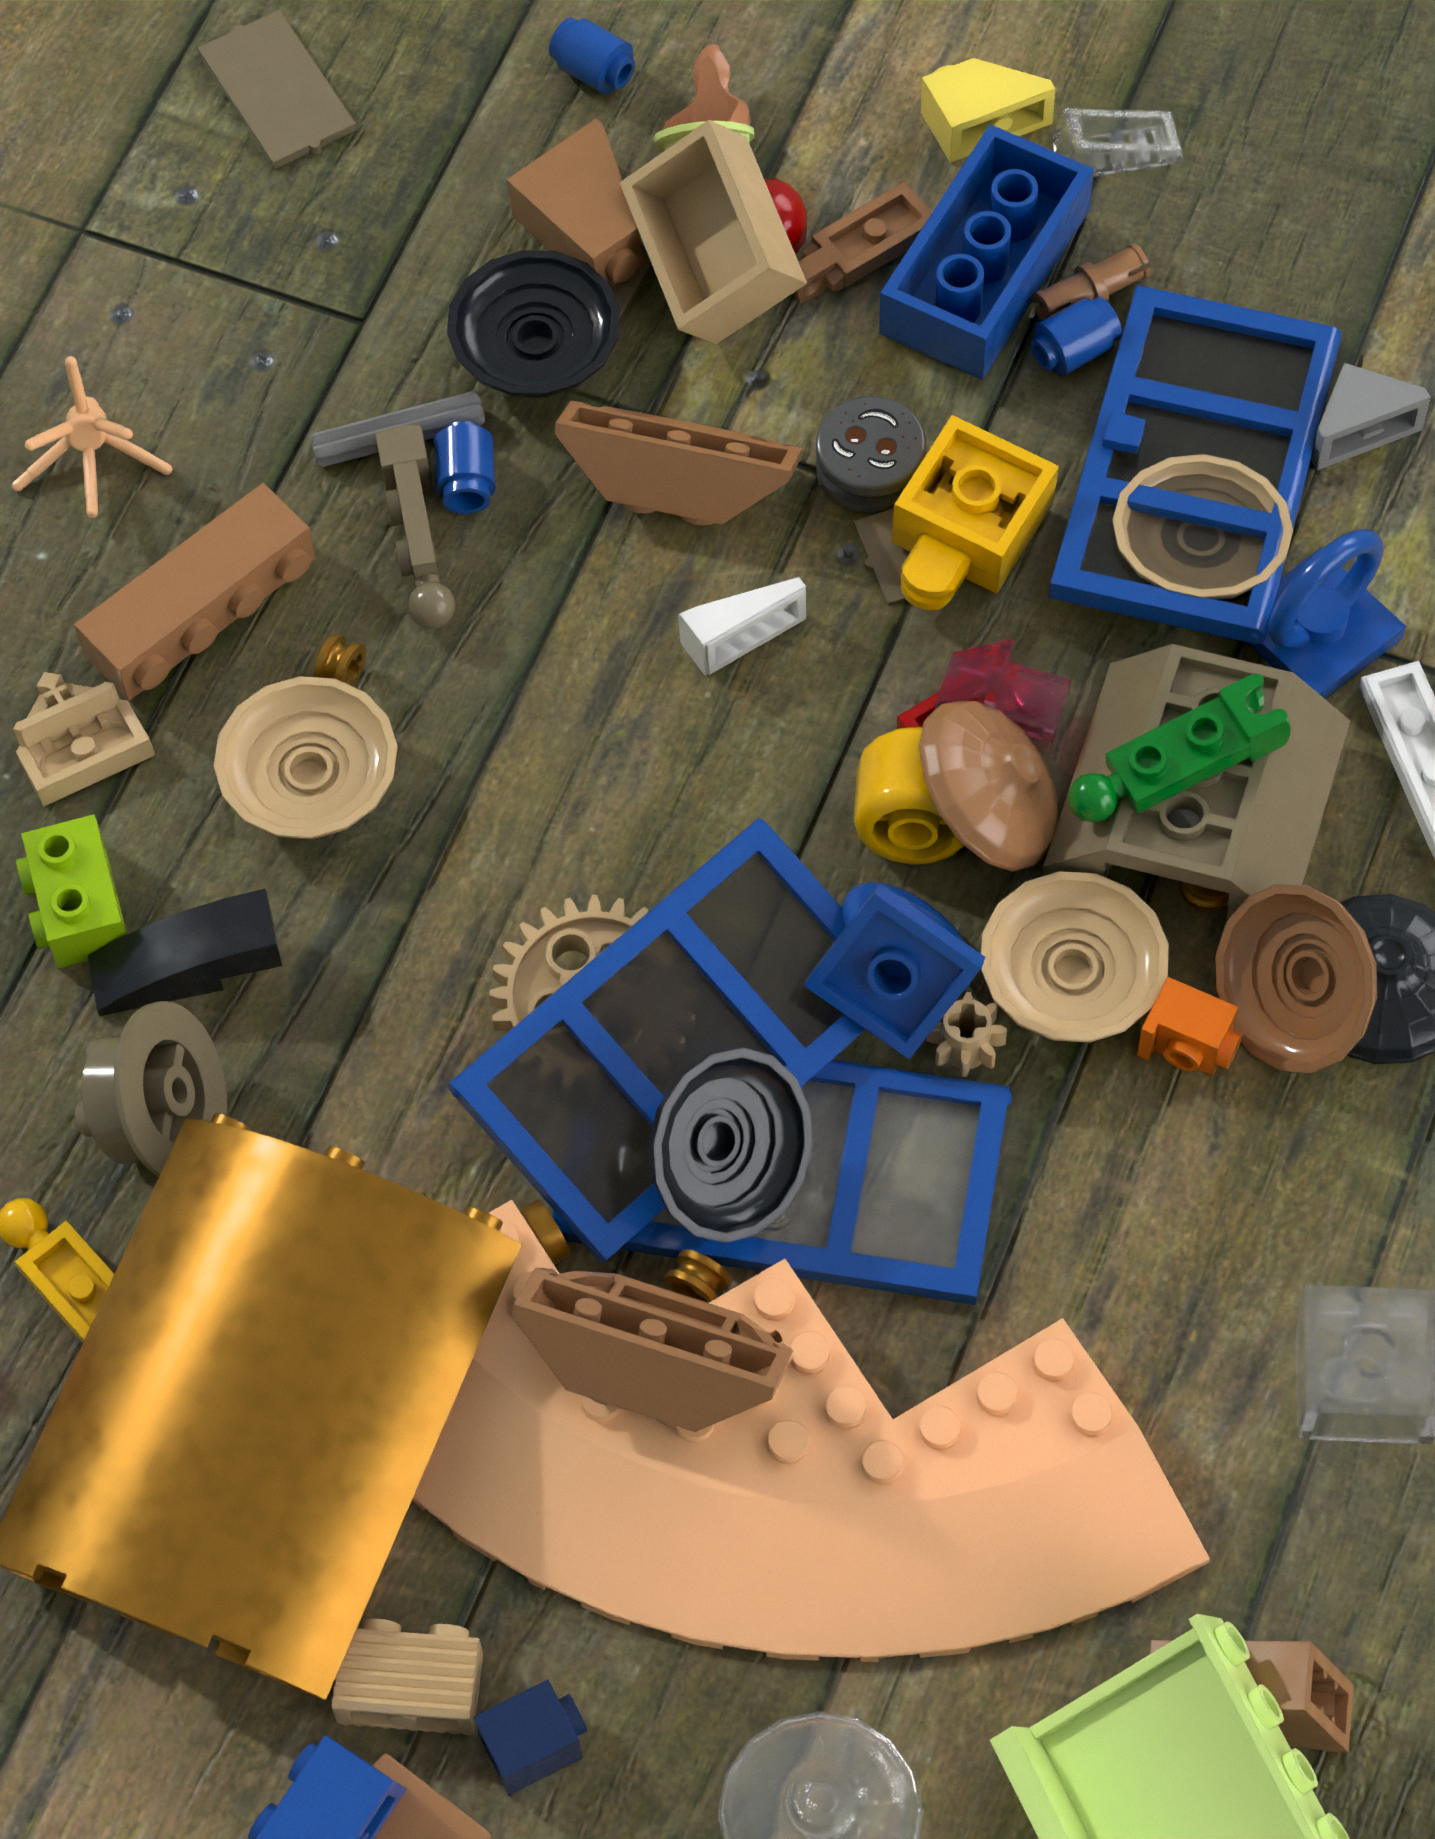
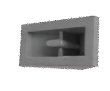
M1344 363L1318 427L1311 461L1316 471L1422 431L1431 398L1427 390L1418 385Z

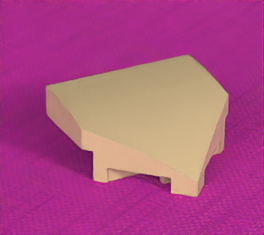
M44 672L37 684L39 696L26 719L17 721L13 728L19 743L16 754L43 807L156 755L150 738L129 702L119 698L114 683L104 682L96 687L65 683L61 674Z

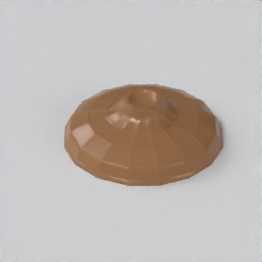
M959 701L939 705L924 721L919 744L924 781L938 813L958 840L986 863L1009 871L1035 866L1049 850L1059 819L1055 785L1042 758V754L1039 753L1024 730L996 708L977 701Z
M1275 884L1248 896L1226 922L1216 953V990L1219 999L1239 1007L1234 1031L1243 1034L1241 1042L1251 1055L1279 1071L1313 1073L1342 1061L1364 1036L1377 1001V966L1365 931L1341 903L1308 885Z

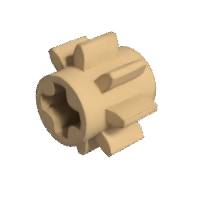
M966 992L963 999L955 1001L926 1038V1041L939 1044L936 1049L935 1064L941 1066L948 1062L950 1065L960 1069L962 1077H967L970 1069L976 1068L981 1064L992 1069L995 1066L996 1057L992 1046L1006 1045L1007 1035L1006 1027L993 1025L997 1017L998 1005L994 1002L984 1006L979 1001L973 1000L971 992ZM960 1031H971L972 1038L960 1037Z

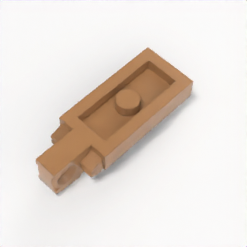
M903 181L812 235L811 244L802 251V259L798 262L807 284L792 293V295L801 304L822 294L827 287L832 292L839 291L844 286L847 288L907 252L933 211Z

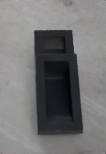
M266 888L182 911L118 938L88 955L99 1016L141 1008L149 1003L159 1001L170 1002L222 991V979L282 966Z

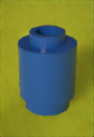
M569 17L565 19L555 30L549 44V55L556 60L559 69L602 94H609L615 89L623 88L631 79L635 69L632 45L586 18L577 20Z
M1097 297L1092 301L1083 298L1037 323L1034 326V339L1031 340V350L1036 361L1045 371L1052 370L1059 376H1065L1111 351L1113 342L1122 336L1121 324L1116 312L1104 298Z
M453 422L439 431L434 438L436 492L442 498L443 506L447 510L459 514L476 513L488 507L490 497L496 489L493 436L488 430L474 422Z

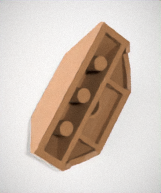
M577 401L569 402L556 421L554 431L556 437L606 501L623 504L626 509L636 513L646 514L659 511L678 515L685 522L700 526L713 523L722 525L788 483L802 454V448L787 444L782 445L777 441L637 411L607 406L594 407Z
M535 1268L513 1303L511 1316L565 1390L591 1398L603 1405H613L653 1418L664 1425L678 1426L693 1432H697L772 1400L793 1355V1350L784 1343H776L765 1329L744 1314L615 1273L571 1271L558 1274L553 1269Z

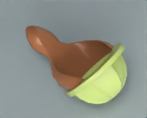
M710 44L698 55L693 67V82L697 91L695 99L689 106L667 120L663 125L662 131L655 134L654 144L657 150L665 151L707 120H711L747 137L749 144L750 141L755 139L754 127L750 126L751 117L747 103L729 93L728 83L731 67L724 58L719 45Z

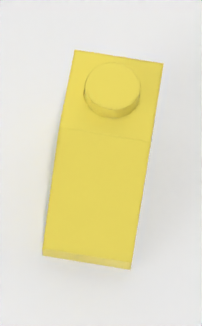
M976 58L956 65L940 67L932 74L922 77L921 114L950 163L969 156L990 124L1017 136H1022L1053 124L1055 87L1049 79Z

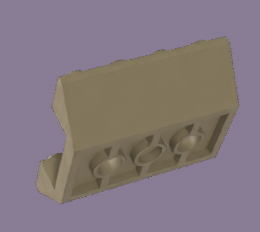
M1175 644L1110 663L1043 866V873L1052 874L1059 871L1097 873L1107 878L1111 864L1226 892L1229 893L1226 919L1233 915L1248 896L1272 885H1303L1350 727V720L1294 672ZM1251 674H1260L1264 679V686L1262 687L1265 702L1264 708L1255 714H1265L1275 709H1283L1288 714L1291 734L1286 745L1253 762L1247 758L1138 814L1126 796L1118 799V804L1112 815L1106 820L1096 823L1082 821L1070 809L1068 794L1072 783L1077 778L1092 772L1105 776L1112 774L1106 765L1105 753L1219 697V690ZM1188 809L1195 812L1201 818V821L1191 828H1178L1168 821L1167 816L1175 810Z

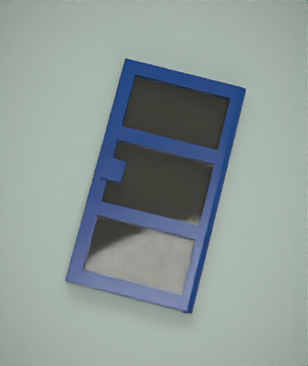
M1136 285L1050 582L1048 598L1254 644L1264 642L1285 561L1266 581L1235 598L1215 600L1173 592L1153 586L1137 575L1118 550L1112 519L1120 492L1141 470L1170 457L1205 454L1238 461L1267 478L1286 501L1292 527L1294 528L1342 338L1341 331L1329 325ZM1206 474L1173 476L1151 487L1139 484L1128 497L1127 503L1131 513L1126 529L1131 550L1145 568L1170 583L1201 590L1233 587L1259 575L1278 554L1283 534L1278 505L1274 502L1272 513H1269L1255 494L1232 480Z
M757 818L447 1084L448 1089L595 1258L603 1264L665 1209L651 1178L648 1141L657 1107L678 1076L708 1054L743 1047L774 1056L797 1078L800 1087H802L866 1030L804 986L809 974L846 927L843 920L842 907L763 819Z

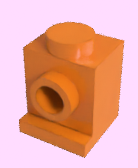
M1167 977L1141 1029L1137 1056L1149 1061L1153 1051L1163 1054L1170 1064L1179 1069L1191 1072L1200 1070L1213 1076L1217 1066L1228 1070L1243 1034L1234 1031L1239 1007Z

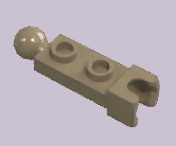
M420 425L392 427L382 430L375 435L392 526L404 524L406 539L395 541L401 577L413 575L416 588L410 594L408 611L416 624L425 629H438L447 625L453 617L456 601L449 588L440 583L423 497V491L432 490L422 428Z

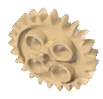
M592 895L586 912H579L572 899L567 898L565 899V916L557 919L546 907L540 909L543 927L539 930L522 922L519 925L524 945L521 946L506 941L503 944L504 956L512 965L497 964L492 969L494 980L504 985L503 987L489 990L490 1005L503 1008V1010L492 1015L494 1030L509 1031L599 955L603 948L608 947L648 913V909L643 907L630 919L625 917L624 899L618 898L609 913L601 911L598 896ZM665 932L619 971L621 972L628 967H640L650 975L649 979L638 986H627L616 978L619 973L617 972L603 984L604 997H598L593 1009V1016L604 1029L612 1025H622L633 1033L629 1041L619 1046L646 1077V1068L648 1066L663 1074L669 1071V1061L663 1052L664 1050L683 1054L685 1040L676 1031L694 1030L695 1016L683 1009L698 1005V991L683 987L695 980L694 966L686 964L677 965L685 957V954L675 943L664 946L669 937ZM568 951H578L588 958L587 963L576 970L562 969L555 961L562 953ZM565 1027L556 1030L551 1029L517 1059V1068L521 1074L530 1071L537 1065L540 1067L538 1085L542 1089L550 1085L556 1077L562 1079L564 1098L569 1099L577 1084L586 1085L590 1102H596L600 1085L609 1084L617 1099L623 1098V1093L584 1048L577 1049L574 1047L576 1039Z

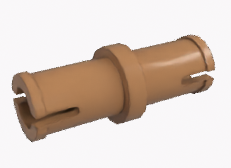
M1131 243L1125 249L1095 264L1086 261L1074 269L1073 275L1042 291L1038 290L1033 293L1032 302L1034 304L1043 303L1034 307L1039 319L1043 321L1083 298L1092 301L1097 297H1102L1108 302L1109 295L1150 276V267H1139L1149 263L1140 246L1136 243Z

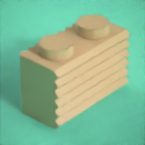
M362 1620L360 1622V1629H356L335 1678L332 1711L337 1723L344 1726L354 1725L358 1727L368 1726L371 1728L381 1727L384 1729L394 1728L398 1730L408 1729L411 1731L421 1730L424 1732L435 1731L438 1733L448 1732L451 1734L461 1733L467 1736L473 1735L475 1730L473 1717L477 1713L483 1661L480 1639L469 1637V1631L466 1628L451 1624H434L428 1627V1634L401 1632V1625L390 1620Z

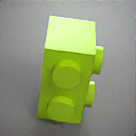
M95 814L21 833L27 857L16 859V865L25 896L36 893L39 910L29 913V919L38 950L49 947L59 969L88 961L89 954L127 935L105 843Z

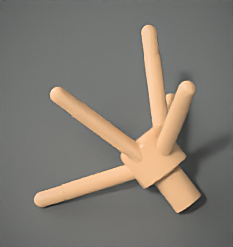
M69 356L65 359V366L75 406L71 407L68 411L66 422L26 440L25 448L33 451L60 439L12 483V488L17 492L23 490L70 447H73L78 451H82L86 513L88 517L96 518L98 516V491L95 450L100 448L104 442L164 475L171 474L172 466L129 442L128 440L133 437L131 429L107 420L105 412L99 407L96 399L85 395L77 361L74 357Z

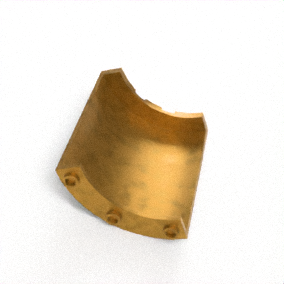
M214 1113L211 1122L186 1118L0 1523V1568L35 1584L87 1603L97 1602L117 1610L118 1614L172 1637H182L205 1648L208 1647L211 1638L218 1640L220 1643L215 1655L291 1689L326 1700L522 1243L500 1232L503 1222L497 1217L473 1207H466L464 1213H461L404 1186L362 1170L365 1162L356 1155L340 1148L328 1146L323 1155L279 1139L252 1132L242 1122L219 1113Z

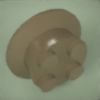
M168 1001L149 1003L138 1009L130 1017L121 1036H108L92 1040L88 1044L82 1077V1099L78 1101L75 1108V1121L79 1131L84 1136H93L100 1149L115 1162L125 1165L142 1162L149 1171L159 1177L186 1118L211 1122L214 1113L227 1116L226 1083L217 1050L201 1022L181 1005Z

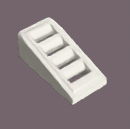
M797 577L688 609L678 614L680 642L705 676L710 675L806 620V585Z

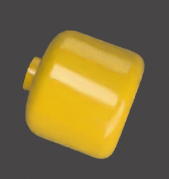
M921 727L900 728L878 736L864 748L857 767L854 823L859 839L874 854L892 862L909 865L938 862L951 857L964 846L938 813L924 781L919 752L923 729Z

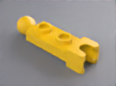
M16 1198L7 1202L0 1210L1 1239L14 1248L28 1249L26 1253L14 1261L19 1272L83 1343L114 1273L67 1221L63 1222L49 1234L47 1231L48 1215L43 1206L30 1198Z

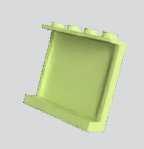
M1202 1614L1189 1618L1193 1629L1030 1728L1011 1726L990 1739L1038 1839H1349L1339 1820L1331 1813L1325 1814L1312 1789L1318 1786V1781L1310 1763L1298 1749L1294 1748L1291 1750L1278 1726L1284 1721L1276 1699L1264 1685L1260 1684L1257 1686L1245 1663L1250 1658V1653L1243 1637L1233 1624L1228 1621L1224 1623L1222 1618Z

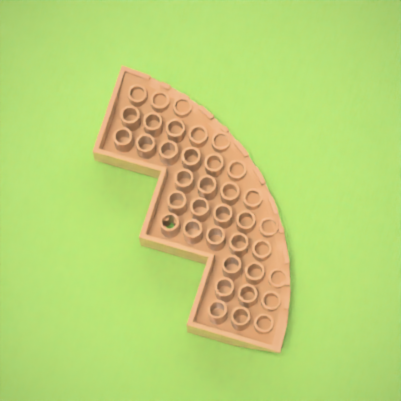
M513 1200L489 1212V1214L503 1222L500 1232L517 1240L522 1245L412 1502L423 1511L426 1509L453 1531L457 1539L491 1560L495 1561L497 1559L528 1578V1582L543 1590L546 1587L581 1602L582 1607L613 1621L627 1625L633 1622L670 1633L674 1639L699 1646L717 1649L729 1646L766 1652L767 1657L787 1660H819V1657L860 1658V1662H879V1658L919 1654L920 1658L969 1653L970 1648L1009 1640V1643L1030 1639L1033 1638L1035 1633L1052 1630L1071 1623V1626L1097 1617L1098 1612L1130 1600L1134 1603L1199 1569L1210 1561L1205 1548L1139 1426L1063 1318L892 1419L787 1260L783 1259L709 1302L710 1304L744 1314L765 1329L776 1343H784L793 1350L791 1362L773 1399L697 1432H693L678 1426L664 1425L653 1418L613 1405H603L591 1398L565 1390L511 1316L513 1303L535 1268L553 1269L558 1274L559 1272Z

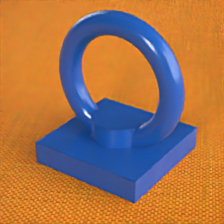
M1358 529L1346 533L1324 548L1320 547L1281 577L1265 641L1259 644L1246 642L1273 668L1294 672L1324 699L1328 698L1403 639L1406 625L1367 590L1379 569L1383 557L1384 546L1380 536L1368 529ZM1357 556L1351 569L1347 572L1342 565Z
M881 882L862 883L852 888L845 896L842 914L846 927L809 974L804 986L910 1059L961 993L970 986L973 978L982 968L986 957L967 945L956 928L939 911L916 895L890 884Z

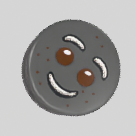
M858 397L838 405L823 419L816 436V474L822 489L835 503L860 513H879L894 508L895 502L926 456V435L919 419L904 405L883 397Z

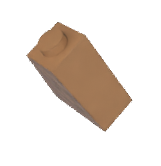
M596 118L506 179L513 217L550 251H557L588 263L610 284V287L617 283L625 282L638 268L644 265L640 234L619 184L622 178L604 126Z
M1151 1640L1150 1654L1173 1640ZM1245 1641L1250 1653V1658L1245 1663L1257 1686L1260 1684L1264 1685L1276 1699L1284 1721L1278 1726L1289 1746L1331 1752H1349L1354 1685L1311 1641Z

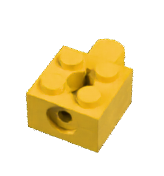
M951 415L894 504L891 542L910 551L901 568V592L906 600L916 608L940 610L951 601L964 578L997 594L1053 505L1059 466Z

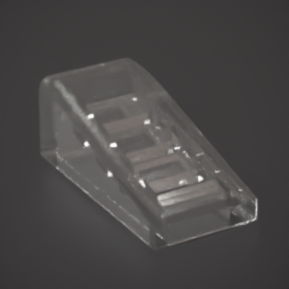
M1064 108L1052 135L1055 152L1093 168V176L1177 164L1183 156L1171 112ZM1152 132L1155 144H1147L1145 133ZM1123 136H1129L1130 143H1125ZM1106 139V143H1102L1100 140Z

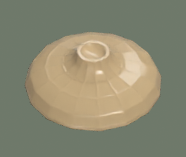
M1205 454L1170 457L1141 470L1120 492L1112 519L1118 550L1141 580L1152 586L1161 587L1169 591L1219 601L1234 599L1251 591L1254 586L1266 581L1286 560L1293 533L1287 503L1267 478L1238 461ZM1140 484L1272 513L1275 502L1278 505L1283 526L1278 554L1256 576L1265 539L1134 511L1128 506V497Z
M299 676L267 685L235 708L218 734L213 766L223 798L245 823L276 837L313 840L347 830L377 807L394 780L398 746L388 716L366 692L334 678Z
M1059 871L1024 882L997 904L982 933L981 954L986 958L981 971L993 1001L1018 1026L1054 1041L1090 1043L1125 1032L1151 1011L1168 977L1169 943L1156 913L1131 888L1097 873Z

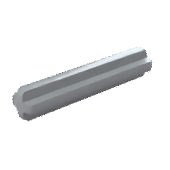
M471 391L316 432L311 436L312 448L319 466L325 467L378 453L375 434L382 430L404 425H420L423 438L427 440L434 438L439 431L456 421H471L479 426L482 425L485 421L484 409L477 392Z

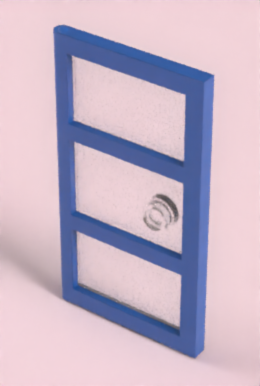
M614 1026L605 1028L618 1045L625 1044L633 1036V1033L627 1028ZM682 1037L685 1040L683 1054L667 1050L663 1051L669 1061V1071L663 1074L648 1066L646 1074L647 1078L665 1096L678 1076L708 1054L743 1047L774 1055L767 1049ZM832 1059L801 1087L811 1111L813 1147L804 1183L781 1217L756 1236L723 1243L692 1235L670 1216L665 1208L619 1249L677 1258L682 1250L689 1249L711 1258L722 1266L760 1272L786 1259L799 1278L976 1305L1007 1106L1012 1102L1010 1086ZM580 1084L562 1171L609 1223L654 1183L651 1178L648 1143L652 1126L624 1094L623 1098L617 1099L609 1084L600 1085L596 1102H590L586 1085ZM553 1211L552 1217L565 1240L583 1244L559 1215Z

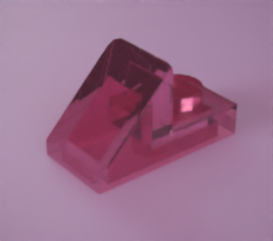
M1005 639L952 654L935 702V709L945 703L977 701L1000 710L1022 728L1027 736L1053 743L1070 694L1072 679L1013 663L1015 641L1012 639Z

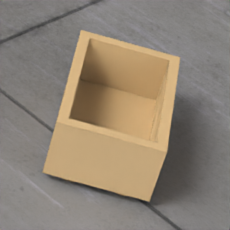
M707 120L619 183L678 330L718 344L807 284L747 137L711 120Z

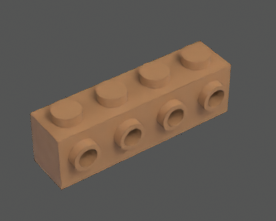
M264 482L77 621L74 627L83 655L110 683H114L115 688L128 701L143 690L155 688L177 664L191 654L204 651L223 629L238 618H245L253 614L260 607L264 598L285 582L290 583L299 579L307 571L310 563L316 560L309 526Z

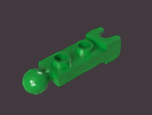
M1251 674L1219 690V697L1105 753L1106 765L1112 774L1105 776L1092 772L1077 778L1072 783L1068 794L1070 809L1082 821L1096 823L1104 821L1112 815L1118 804V799L1126 796L1138 814L1247 758L1253 762L1283 747L1288 742L1291 734L1288 714L1283 709H1275L1265 714H1255L1264 708L1265 702L1262 691L1264 679L1260 674Z

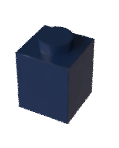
M549 1680L473 1717L478 1736L508 1796L583 1758L578 1738L579 1735L587 1732L583 1718L571 1695L567 1694L558 1699Z

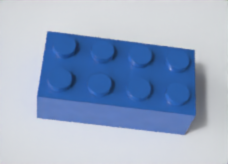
M990 124L880 292L879 334L983 380L1031 305L1032 294L1041 289L1090 211L1094 169Z

